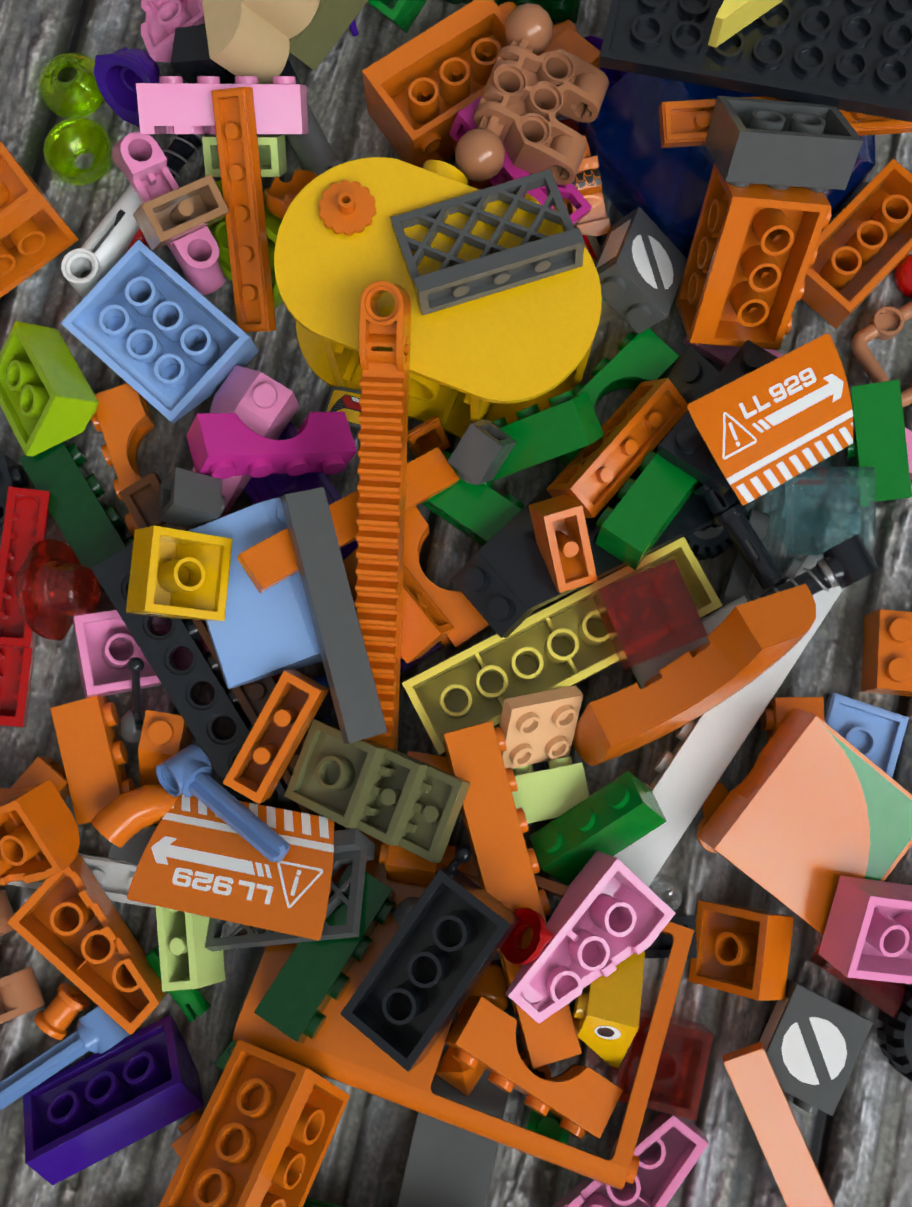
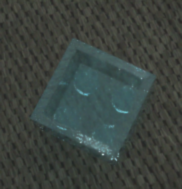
M811 467L785 482L787 554L822 555L823 552L857 534L860 535L868 551L871 553L876 544V467Z

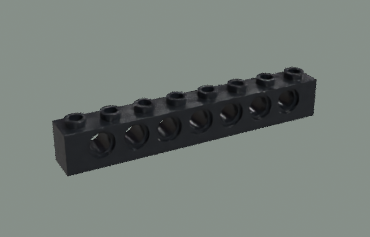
M133 544L91 567L223 783L235 761L236 754L240 752L253 725L243 713L242 706L232 689L227 688L220 675L222 671L211 652L207 653L199 641L202 637L192 619L171 618V630L167 634L162 635L153 628L152 621L154 616L126 613ZM179 646L188 648L193 654V663L188 669L178 667L173 660V654ZM205 681L213 686L215 696L211 702L204 703L195 697L194 687L197 682ZM220 716L230 717L236 725L235 733L231 736L220 735L215 729L216 718ZM281 777L275 788L278 793L277 800L272 803L262 802L259 804L303 813L297 802L284 796L288 786L283 777ZM224 785L227 791L237 800L258 804Z

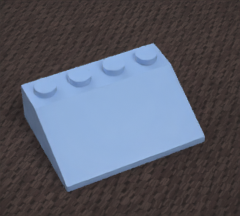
M140 240L125 253L61 322L68 331L173 424L217 392L235 365L245 367L259 352L249 335Z
M280 497L259 502L189 530L190 532L233 539L225 620H205L228 689L281 674L284 670L298 669L322 661L300 573L297 572L259 593L237 559L239 553L288 528Z

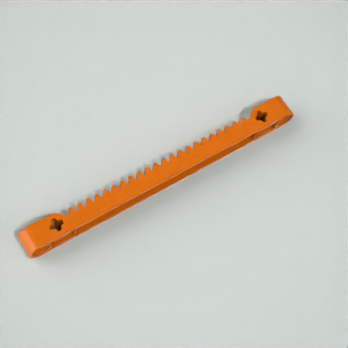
M377 281L365 288L360 300L359 359L362 377L359 381V386L362 393L359 398L361 406L359 422L361 429L358 433V439L360 440V448L358 450L360 464L357 473L360 476V480L357 485L359 492L357 508L359 509L356 524L359 528L356 535V541L358 542L356 558L358 559V564L355 569V574L357 575L355 607L357 608V617L387 728L386 733L366 739L398 751L411 300L407 291L400 285L386 281ZM390 292L395 298L396 305L392 314L384 317L377 309V301L380 295ZM379 347H392L393 350L379 351Z

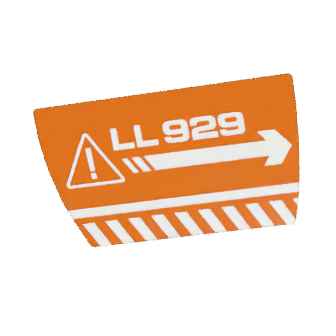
M829 333L687 405V409L698 431L743 506L853 443V410L848 382L841 359Z
M181 794L172 808L164 815L149 840L133 876L127 899L303 938L320 940L326 919L334 860V821L322 816L240 801L289 843L290 850L284 859L279 863L270 862L195 796L185 797Z

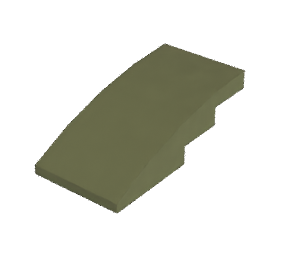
M313 719L284 796L346 828H357L388 845L400 846L432 863H441L470 782L369 739L344 744L340 728Z

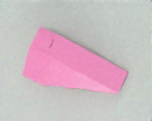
M141 0V8L146 12L145 22L141 24V36L149 56L154 62H171L175 28L199 26L205 23L202 0Z
M235 365L214 395L209 413H236L241 421L255 433L277 440L300 406L294 392L260 371ZM251 475L231 476L227 479H222L221 495L225 497V508L220 518L227 515L252 478Z
M117 610L73 616L77 658L84 699L96 695L108 696L132 691V672L128 670L127 663L133 657H138L144 662V668L140 672V689L162 685ZM154 616L152 625L157 633L165 635L172 628V620ZM200 638L199 641L206 652H210L203 638ZM179 646L173 654L175 664L183 669L191 667L194 659L192 652L186 647Z
M596 851L572 881L546 924V928L554 936L543 948L542 953L536 960L521 966L505 994L540 1024L580 996L582 989L602 975L604 977L609 976L617 970L616 965L632 954L639 955L649 948L675 915V912L618 858Z

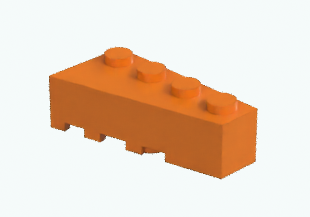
M79 852L68 868L48 877L7 922L130 1035L135 1032L166 996V993L162 992L160 978L146 960L145 952Z

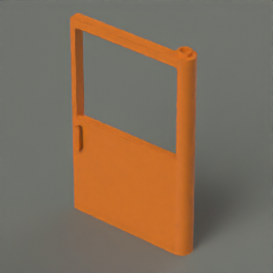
M360 831L375 844L374 860L366 861L365 872L393 889L396 896L392 901L397 903L396 907L408 897L420 898L428 886L387 879L386 866L379 863L382 841ZM447 845L442 861L439 863L438 871L447 867L455 858L456 847ZM471 853L470 860L461 863L456 869L468 874L465 876L481 887L479 879H477L478 874ZM343 865L331 878L335 884H337L348 865ZM534 875L538 890L544 889L548 894L563 898L569 886ZM391 915L384 926L380 923L377 924L369 937L374 940L370 951L361 963L356 960L346 974L351 979L345 991L337 1001L331 998L322 1012L327 1016L322 1028L314 1039L307 1036L304 1043L296 1042L254 1013L298 943L266 946L233 1033V1041L238 1042V1039L305 1066L320 1075L619 1190L623 1189L625 1182L634 1183L640 1157L634 1155L694 930L669 922L661 932L671 936L673 942L619 1137L613 1144L609 1159L433 1093L431 1085L454 1016L424 1060L408 1072L340 1015L400 928L393 915Z

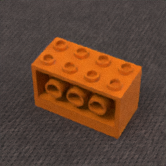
M473 0L362 70L368 114L402 161L422 168L428 160L445 161L455 154L457 143L449 133L457 113L482 96L499 51L503 47L509 46L505 39L507 17L494 0Z
M0 140L1 298L79 239L43 191Z
M714 162L676 299V305L689 343L742 347L749 340L763 349H780L784 335H788L791 330L792 312L796 301H800L804 294V279L808 268L816 260L818 253L817 243L821 231L830 222L831 205L824 193L814 192L806 187L790 186L787 190H777L766 184L752 183L748 187H736L725 182Z
M238 1039L158 1207H303L350 1095L309 1068Z

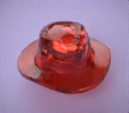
M55 539L39 540L31 548L25 562L17 570L14 581L15 595L18 599L22 617L35 634L47 640L62 641L73 624V616L95 613L101 599V586L92 569L80 564L71 547Z

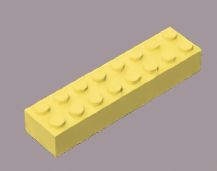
M683 536L645 556L636 570L626 566L526 618L507 638H500L498 634H495L406 680L402 685L439 756L445 754L441 733L485 721H493L495 728L500 725L504 699L574 686L643 648L708 616L723 605Z

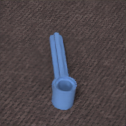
M190 744L157 765L156 775L166 792L174 797L183 794L185 797L195 796L270 862H281L289 852L290 846L287 841L211 777V762L199 746Z
M98 1005L78 1019L76 1031L0 1081V1111L87 1052H99L102 1054L129 1034Z

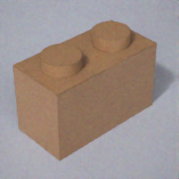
M210 174L141 204L133 216L151 251H154L205 226L219 222L230 211Z

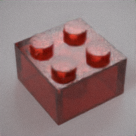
M675 559L600 588L593 596L624 671L693 644L708 635Z
M640 1008L639 1029L619 1068L611 1066L608 1080L623 1090L618 1101L625 1103L629 1101L653 1011ZM671 1016L646 1108L696 1120L713 1039V1033L704 1024Z

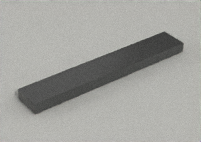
M324 487L284 494L280 499L344 744H349L386 733V724Z

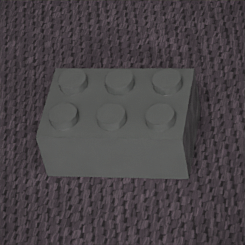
M717 96L704 145L725 182L733 186L748 187L750 183L766 184L777 190H787L790 186L806 187L818 193H825L829 189L846 190L863 140L837 107L815 103Z

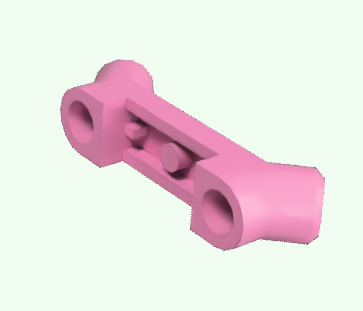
M133 132L121 138L113 146L112 159L114 164L125 174L142 204L180 188L167 167L166 156L152 136ZM207 226L167 244L182 269L186 281L200 294L208 295L214 293L223 286L226 277L218 259L219 247Z

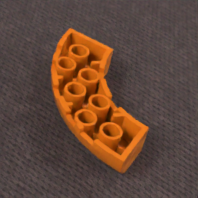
M806 583L735 606L722 623L707 636L708 642L702 644L694 651L686 652L660 669V673L650 678L644 684V688L640 689L636 682L618 692L588 703L577 722L572 745L578 755L587 764L597 766L620 757L693 721L757 679L785 656L804 637L816 619V603Z
M48 779L40 784L26 788H0V885L5 886L13 881H25V884L40 881L68 868L77 857L80 845L79 828L73 814L52 781Z

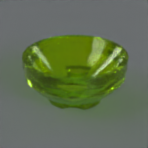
M76 52L64 53L51 59L43 68L39 79V88L43 100L55 114L63 118L79 119L94 113L104 102L105 99L98 89L94 76L95 61L92 58ZM73 67L77 70L75 78L69 82H61L57 79L58 73L63 68Z
M74 117L63 120L49 131L43 146L45 161L51 171L64 182L73 185L93 183L100 179L111 166L112 144L110 138L101 125L89 118ZM84 153L92 154L94 156V163L91 167L87 169L75 167L78 156Z

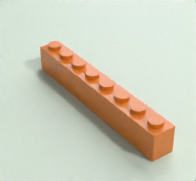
M485 721L441 733L450 773L470 782L461 807V814L481 888L512 912H515L517 908L533 909L542 916L547 924L545 915L551 913L545 890H538L534 874L540 872L534 849H527L523 833L529 831L528 823L522 807L516 809L512 792L518 791L512 768H505L501 752L507 751L501 727L494 728L493 721ZM532 927L528 928L522 936L521 944L523 949L527 948L532 941ZM500 948L498 953L507 987L509 988L522 965H515L507 961ZM511 1000L525 1055L533 1069L582 1054L578 1041L580 1039L578 1037L580 1019L573 1017L569 1003L539 1024Z

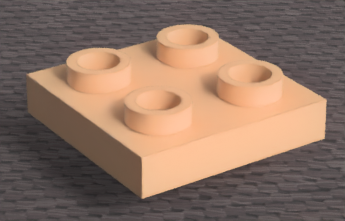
M576 685L504 699L499 727L502 729L507 751L501 752L505 768L511 767L513 769L569 756L584 696Z

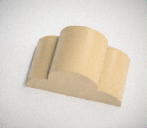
M202 0L210 59L235 76L258 77V84H272V77L280 76L286 65L290 50L289 39L298 35L309 25L317 11L320 0Z

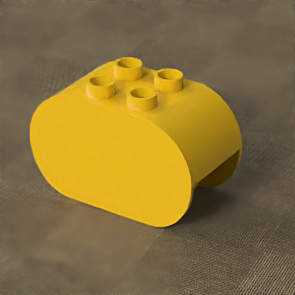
M386 157L361 158L339 164L314 178L295 197L282 219L274 250V270L278 290L286 308L296 320L297 338L304 359L318 378L330 387L337 386L362 391L359 386V381L362 377L359 359L361 295L365 288L373 282L386 281L398 284L404 288L411 300L409 418L423 423L437 415L445 432L462 438L472 422L484 419L493 422L505 417L507 423L518 419L516 412L534 404H538L540 410L550 407L548 399L572 390L581 383L599 325L602 306L601 284L598 272L585 246L582 267L422 316L412 281L391 225L390 217L479 191V189L469 186L466 176L459 169L440 160H428L422 168L399 159ZM342 180H348L350 183L358 181L361 187L369 188L370 195L375 198L374 207L376 208V215L372 217V224L365 227L362 233L355 232L351 236H347L344 233L335 234L333 229L325 227L324 221L319 217L320 208L318 207V202L323 198L322 192L329 189L332 183L340 184ZM526 193L525 199L540 204L533 196ZM497 200L488 203L484 211L503 218L510 205ZM518 208L511 222L530 229L537 215ZM457 212L448 215L444 223L463 230L470 217ZM544 219L537 232L546 236H552L562 233L563 229L561 225ZM478 220L470 234L489 241L496 227ZM418 224L403 230L407 237L422 243L430 229ZM504 231L497 245L506 249L521 245L524 238ZM438 232L431 247L449 253L456 239ZM465 243L457 258L464 261L480 258L483 250ZM411 250L412 255L414 256L416 252ZM424 256L417 269L421 276L438 271L443 263ZM385 292L378 298L377 309L384 317L392 314L396 305L395 298L390 292ZM379 347V351L393 350L392 347Z

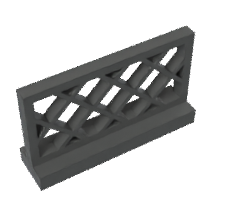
M550 169L390 217L391 225L412 281L422 316L583 266L584 239L579 227L574 228ZM545 186L549 195L543 206L524 198L529 190ZM500 200L510 206L503 218L484 211L488 203ZM518 208L537 215L530 229L511 222ZM460 212L470 218L463 230L444 223L448 215ZM544 219L561 225L563 229L562 233L552 236H546L537 231ZM478 220L496 227L489 241L470 234ZM420 224L430 230L421 243L407 237L403 229ZM504 231L524 238L521 245L509 249L499 246L497 243ZM438 232L456 239L449 253L431 247ZM465 243L483 250L480 258L470 261L457 258V255ZM411 250L416 252L414 256L412 255ZM424 256L443 263L438 271L421 276L417 269Z
M357 828L334 831L332 877L343 865L352 864V873L340 888L331 879V888L335 894L328 900L326 919L344 902L348 906L346 925L331 926L325 919L320 940L271 930L258 934L252 926L240 924L228 937L221 938L222 927L227 921L210 917L205 948L210 951L359 937L366 861L374 860L375 844Z

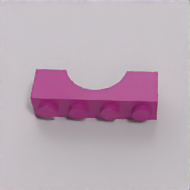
M309 412L297 431L296 436L286 440L269 439L255 433L241 421L236 413L197 414L186 435L195 471L219 479L240 475H251L254 478H262L270 474L300 476L311 472H323L324 474L332 475L343 471L357 452L345 412Z

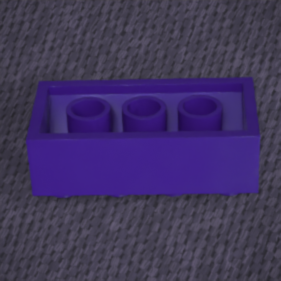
M168 1015L124 1038L102 1054L99 1052L56 1073L23 1095L25 1163L51 1185H55L203 1107L204 1103L198 1071L174 1018Z

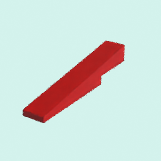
M8 486L0 548V725L27 727L51 493L50 491Z

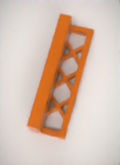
M669 378L641 382L601 427L604 437L583 447L546 490L553 498L564 494L569 495L583 505L586 518H595L641 465L647 454L656 448L688 411V403Z

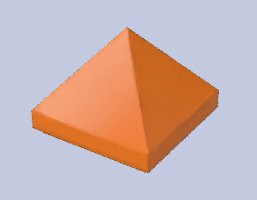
M437 415L407 432V443L415 459L431 451L432 448L439 447L442 452L451 447Z
M449 1046L440 1059L435 1074L466 1096H469L485 1069L478 1064L475 1070L463 1065L452 1057L455 1049Z

